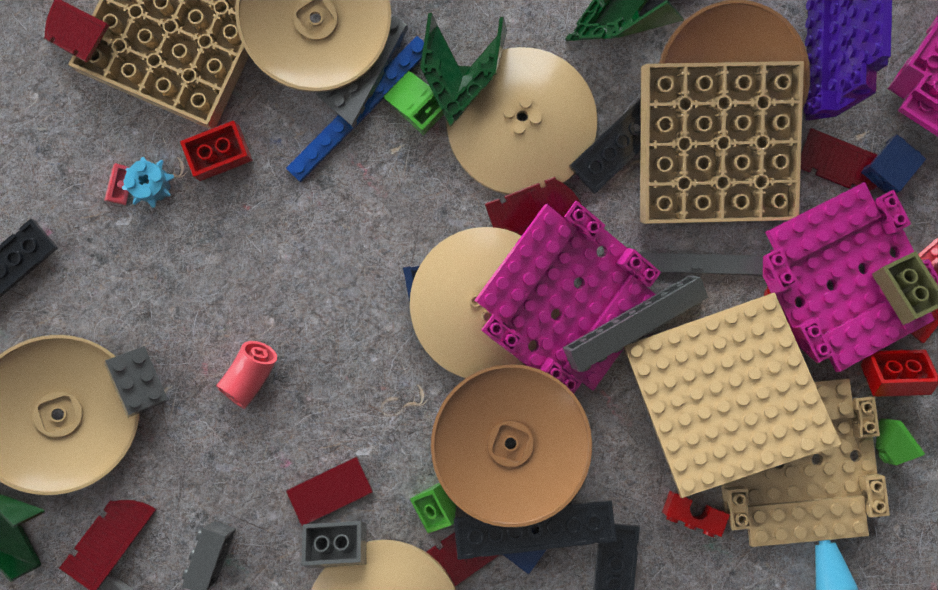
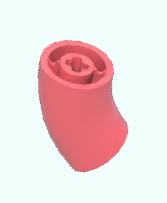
M258 341L245 342L241 346L232 365L216 387L235 404L246 409L271 373L277 361L276 352L270 346Z

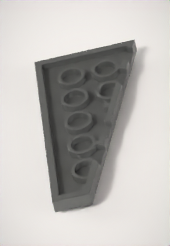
M393 15L391 17L388 41L375 65L364 76L348 86L333 91L316 93L325 104L353 128L357 125L356 120L360 113L364 112V106L368 98L372 97L382 79L387 63L390 64L394 50L399 47L407 33V25Z

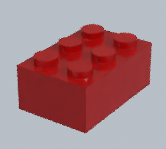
M234 120L180 141L192 175L199 181L253 161L241 128Z
M926 350L877 351L864 358L861 363V368L873 397L932 395L938 386V374Z

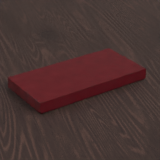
M357 456L286 490L301 526L373 492Z

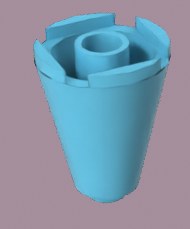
M831 540L818 541L819 545H815L816 590H858L857 584L837 544L831 543Z

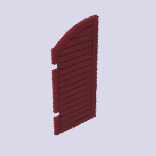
M54 0L47 16L44 39L87 63L110 25L63 0Z
M813 128L809 130L801 151V170L810 173L813 168L817 170L816 176L850 189L851 185L857 186L864 182L869 191L877 187L861 173L865 166L872 163L877 154Z
M554 176L544 180L546 186L542 188L540 183H536L505 195L506 202L501 203L498 198L485 203V207L493 228L505 229L523 235L545 204H548L564 218L575 201H578L580 204L581 202L568 186L557 180Z
M110 500L103 509L107 512L105 517L103 518L99 515L74 547L78 553L75 556L69 554L59 569L88 590H98L156 512V508L135 500Z
M455 532L441 541L443 548L440 550L435 545L426 551L446 570L455 586L499 556H481L458 560Z

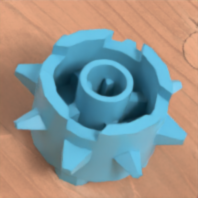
M141 157L140 161H136L130 168H126L127 173L123 180L122 190H128L134 196V205L142 200L148 202L154 208L158 200L171 196L169 193L171 187L169 181L174 178V175L167 174L162 169L163 160L154 164L147 161L145 157Z

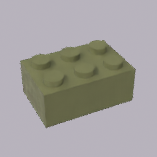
M916 251L872 273V276L903 325L938 309V285Z

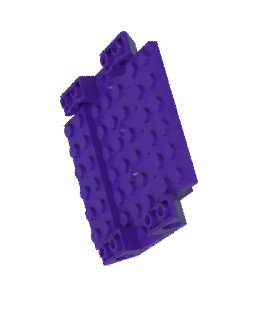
M892 0L807 1L806 10H808V18L805 23L807 28L805 46L807 47L810 65V86L807 100L803 107L805 120L837 117L876 93L877 72L888 65V58L891 57Z

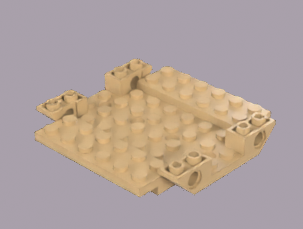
M850 379L814 381L841 442V445L814 453L820 456L818 464H813L812 456L814 454L782 464L779 468L773 467L721 485L723 506L725 512L730 514L728 521L731 530L748 529L749 545L751 547L869 536L867 515L870 518L890 516L885 476L877 474L873 437L880 436L875 397L854 398L852 402ZM856 450L858 453V458L855 461H852L850 458V454L852 451Z

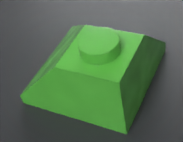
M884 418L879 420L880 436L876 438L875 448L879 452V458L884 463L899 465L925 454L902 421Z
M440 483L410 498L427 533L454 524L456 504L449 498Z

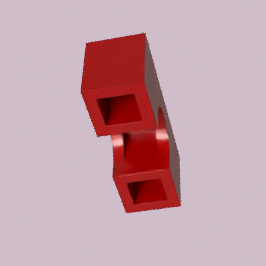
M669 491L662 513L667 516V520L674 523L682 521L685 523V527L695 531L697 528L704 530L703 534L713 538L715 535L722 537L730 514L706 505L702 514L692 516L690 507L693 500L688 497L680 498L678 493Z

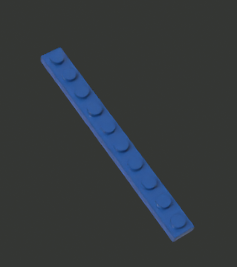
M418 36L385 67V73L372 97L368 98L364 106V112L360 113L356 120L357 125L384 99L383 96L421 61L424 41ZM338 115L286 169L299 182H302L354 128Z

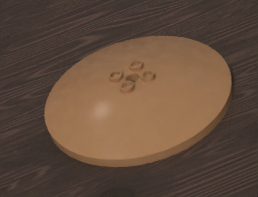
M747 0L721 1L692 14L671 35L659 64L804 61L802 110L806 103L810 86V65L807 51L795 28L786 18L772 8Z
M516 364L497 365L468 376L446 397L433 425L431 455L434 470L442 488L449 498L465 513L484 523L495 526L522 527L536 524L552 517L572 501L588 474L592 456V437L584 409L575 395L561 381L549 373L530 366ZM508 438L516 440V446L512 449H508L505 446V441Z

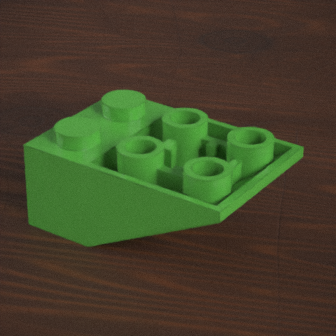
M410 71L383 96L423 136L444 115L430 86Z

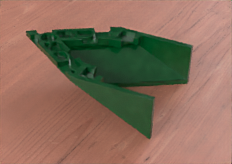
M592 0L577 21L574 32L572 34L569 33L565 40L620 38L684 21V18L668 0L643 16H640V11L648 0Z
M428 13L420 68L450 127L497 74L507 34L504 17L499 19L497 36L471 66H459L433 14Z
M0 494V571L12 582L41 566V562L21 524L44 514L45 510Z

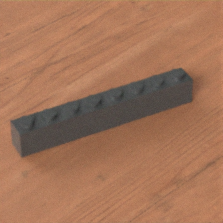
M693 275L685 277L564 346L563 350L571 368L578 372L587 371L591 368V365L606 360L610 354L623 350L624 346L637 342L641 336L654 332L655 328L660 325L668 324L672 318L683 315L691 307L702 304V301L709 297L701 277Z

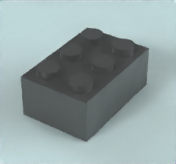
M145 346L105 360L106 369L128 418L167 401L168 398Z
M213 521L198 531L196 548H193L189 555V560H191L189 568L187 567L182 575L184 580L182 587L189 590H211L217 584L236 528Z
M362 521L303 524L301 566L321 568L367 564L366 523Z

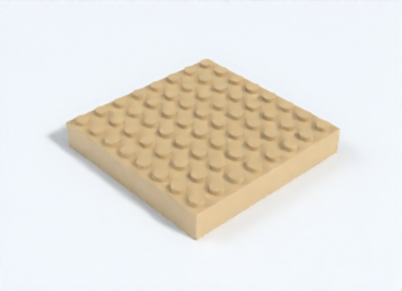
M99 0L92 16L110 26L89 62L86 63L73 55L68 65L78 73L208 129H213L221 118L249 54L243 46L237 29L235 17L236 0Z
M804 61L643 65L641 67L640 222L649 224L790 220L798 216Z
M775 292L624 346L626 357L680 498L841 445Z

